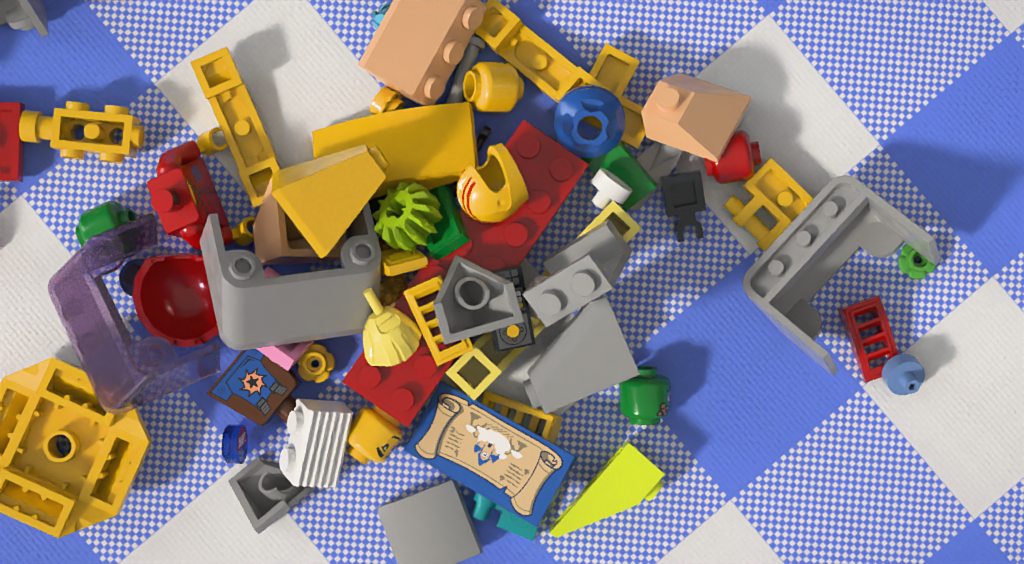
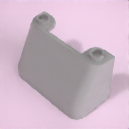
M606 296L581 307L528 369L527 373L530 379L523 381L533 409L542 406L544 413L548 414L640 375Z

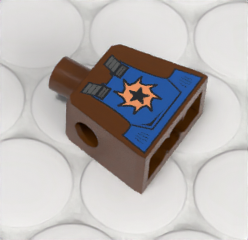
M249 349L241 351L207 394L261 426L267 425L275 415H278L287 423L289 413L294 411L296 407V399L292 395L301 385L302 381L291 368L287 371L271 361L259 350Z

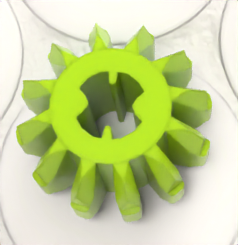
M401 181L397 189L388 188V195L384 200H377L381 207L380 210L372 215L377 222L374 230L390 247L400 251L404 249L414 252L418 244L427 246V237L430 233H438L434 225L443 218L438 211L441 204L423 185H418L415 182L410 184Z

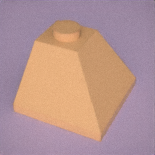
M683 73L666 77L658 81L641 111L646 138L718 163L751 102V96Z
M270 179L253 224L255 255L259 258L262 265H295L340 259V251L347 241L346 231L331 251L321 259L271 194L272 179Z

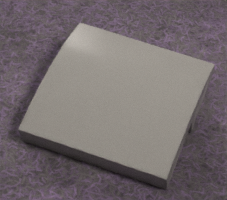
M454 479L422 489L415 494L376 508L397 564H456L484 552L458 483Z

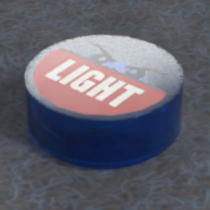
M229 424L225 428L222 437L223 458L227 464H243L248 450L246 427L242 424Z

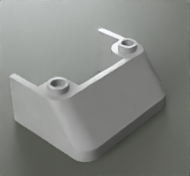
M842 175L832 179L747 270L743 277V289L748 298L790 341L834 376L839 370L833 359L824 348L814 341L821 333L822 319L817 310L808 304L811 299L859 247L874 257L884 258L893 255L904 243H907L935 266L941 258L933 236L858 179Z
M369 202L366 203L347 228L349 239L344 243L340 251L342 268L265 278L261 261L252 252L247 250L225 251L218 214H209L200 238V246L218 331L223 343L231 349L241 351L363 333L368 317L374 312L363 291L367 288H372L380 301L382 255L377 234L374 230L375 226Z

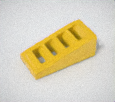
M378 239L382 255L381 275L395 276L421 269L428 265L427 257L419 250L415 249L414 252L402 249L400 251L387 245L384 239Z
M441 275L403 292L437 366L474 350L470 338L461 340V343L440 352L437 344L443 342L442 335L439 334L434 337L431 329L439 326L437 318L427 322L424 314L434 310V301L421 307L417 301L426 295L440 290L444 281Z
M489 391L484 392L481 403L493 410L496 403L501 404L500 414L509 417L511 408L517 410L513 421L522 426L526 414L532 415L528 429L536 434L541 420H547L541 437L555 444L562 424V416L553 413L545 414L542 409H533L530 405Z

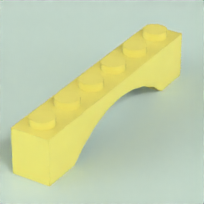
M612 201L578 237L610 219L625 242L628 243L641 227L616 202ZM546 269L540 276H550V273ZM531 317L535 338L546 326L541 319ZM491 331L484 333L473 344L474 350L463 354L446 374L475 401L527 346L495 352Z

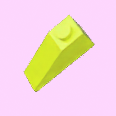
M626 440L549 527L550 533L557 538L636 506L644 498L649 502L663 487L664 483L660 479L665 474Z

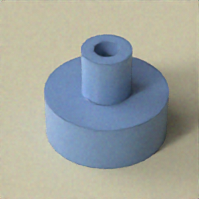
M898 354L885 363L882 369V379L894 394L908 395L919 390L925 379V371L914 356Z

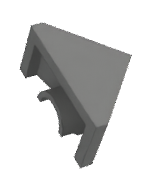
M455 255L433 303L444 344L524 322L513 282Z
M259 456L228 481L252 527L258 534L315 488L292 485L282 473L280 464L262 460Z

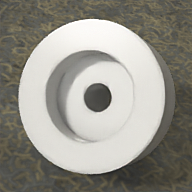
M600 168L591 180L592 184L599 190L591 201L603 210L611 200L623 204L632 193V189L624 181L604 168Z

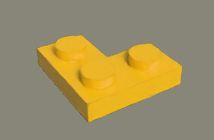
M605 43L589 74L611 91L621 102L625 112L626 125L620 140L625 145L637 150L646 134L641 113L643 107L622 95L640 61ZM589 116L585 120V123L598 130L602 129V123L598 118Z

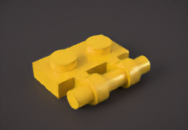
M769 158L754 173L753 177L742 186L752 199L744 205L733 195L723 206L734 216L731 220L739 227L743 225L758 240L756 244L765 252L813 198L772 158ZM761 206L777 221L770 230L754 215Z

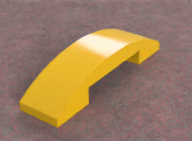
M488 0L485 3L488 8L483 16L481 25L475 30L474 34L484 40L488 47L507 63L512 64L521 75L556 103L568 91L582 85H596L607 89L580 66L576 67L526 27L519 17L499 1ZM589 116L582 118L581 121L585 122Z
M224 47L190 63L205 98L210 102L238 166L240 178L253 208L261 205L270 179H272V174L282 168L228 47Z

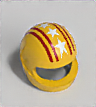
M502 143L488 148L487 161L482 166L476 168L469 163L460 173L457 181V197L462 209L471 218L483 223H496L506 220L529 198L520 171L509 151Z

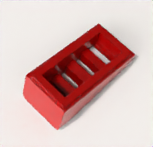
M872 296L837 309L865 383L881 378L882 369L885 365L883 364L871 369L869 361L885 355L888 356V359L898 355L880 296ZM871 312L873 319L856 324L855 317ZM877 327L879 333L861 339L859 332ZM882 340L883 348L866 354L865 346Z

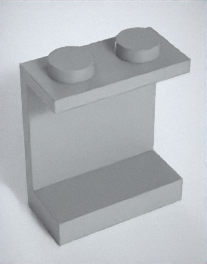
M608 219L547 256L542 264L550 273V276L524 291L522 295L544 325L548 327L613 289L632 250L611 220Z

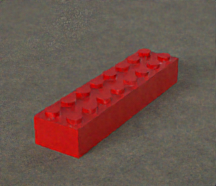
M523 119L505 147L520 171L529 198L512 216L496 223L477 221L461 209L460 214L470 241L439 261L429 255L427 258L428 265L419 269L406 290L439 275L444 280L455 255L488 271L521 265L585 173L589 164L567 151L559 143ZM437 290L418 299L420 307L434 301L439 291ZM403 293L394 308L407 315L418 325ZM435 310L424 314L427 322L436 318ZM439 326L431 329L434 337L441 334ZM422 334L419 340V347L406 361L391 367L371 366L367 362L363 350L342 383L406 427H409L456 358L437 366ZM459 340L449 344H444V342H441L437 345L441 352L456 344L461 343L462 341Z

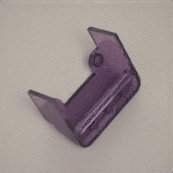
M153 213L91 237L51 277L48 283L50 300L98 403L105 411L112 414L128 412L220 372V347L217 342L178 358L170 342L161 337H147L133 343L102 279V276L120 268L125 259L158 246L156 219Z

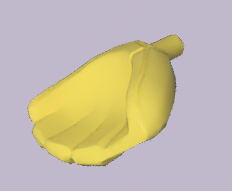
M367 288L363 291V294L374 312L368 317L363 329V346L366 360L371 366L391 367L398 365L402 361L409 359L417 350L422 332L412 319L398 309L388 305L382 307L373 289Z

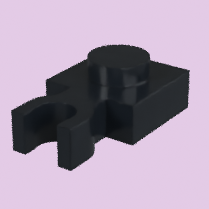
M694 170L660 176L666 216L678 215V222L675 225L676 240L684 242L682 231L687 225L695 226V234L698 239L704 238L702 226L695 217V212L706 210L701 172Z

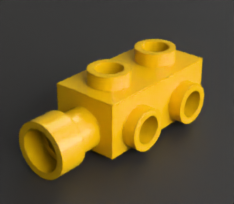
M66 101L65 109L54 108L53 117L44 116L41 111L24 110L19 123L21 141L40 143L42 139L51 140L50 147L59 150L60 157L84 160L85 153L100 154L99 161L121 164L124 162V157L136 158L137 149L143 147L145 133L144 126L140 125V119L129 115V108L105 105L104 112L89 111L90 104ZM84 126L85 137L77 140L75 138V130L78 127ZM123 130V140L121 143L116 144L113 140V135L116 131Z

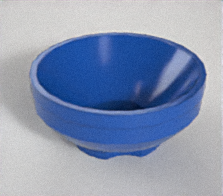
M582 85L568 91L559 100L553 115V128L561 145L567 151L584 158H595L610 152L622 138L626 125L625 112L619 99L611 91L596 85ZM586 116L598 118L602 123L600 133L592 138L582 136L578 131V123L582 118Z

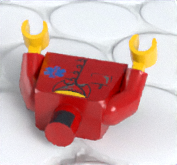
M213 128L198 136L197 142L191 140L164 152L156 167L157 177L147 181V187L151 195V205L158 212L165 232L168 235L182 238L196 250H201L200 238L209 214L215 213L218 214L224 246L232 245L234 240L241 246H248L254 242V234L250 233L247 228L254 224L256 218L247 217L233 229L230 228L204 158H200L201 153L210 156L227 147V143L217 146L212 140V135L221 131L220 128Z

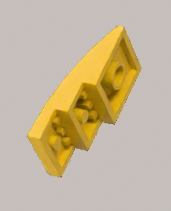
M469 102L428 105L389 111L348 120L312 131L314 159L367 144L369 149H372L374 146L380 149L390 166L385 169L387 177L369 200L387 195L388 188L397 189L401 181L410 184L415 182L430 190L458 181L460 173L469 163L473 167H479L473 106Z

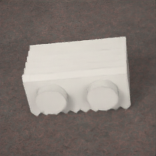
M311 399L296 400V407L294 411L289 413L287 420V429L290 434L288 444L286 445L287 448L282 449L279 460L282 473L292 485L297 487L316 486L319 488L322 486L336 488L338 486L353 412L343 402Z

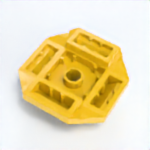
M58 357L48 358L38 364L3 377L0 383V512L56 538H61L119 515L153 442L130 390ZM60 435H65L71 442V451L67 456L62 455L57 449L56 443Z

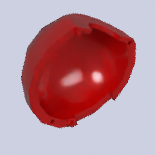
M202 253L163 254L149 257L144 261L135 276L132 298L137 317L147 331L165 344L183 348L205 344L216 336L219 331Z

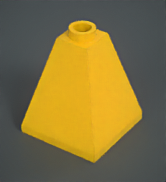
M367 144L278 170L272 174L271 194L322 259L331 251L387 177L385 169L390 164L377 146L369 149Z

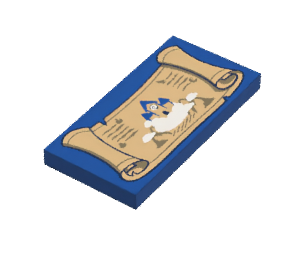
M440 381L404 448V451L537 528L541 527L578 458L477 400L474 401L470 396L443 381Z

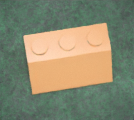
M393 0L358 65L393 91H398L401 96L422 106L435 105L437 99L443 94L445 85L454 68L463 58L464 50L475 30L481 25L488 7L480 0Z

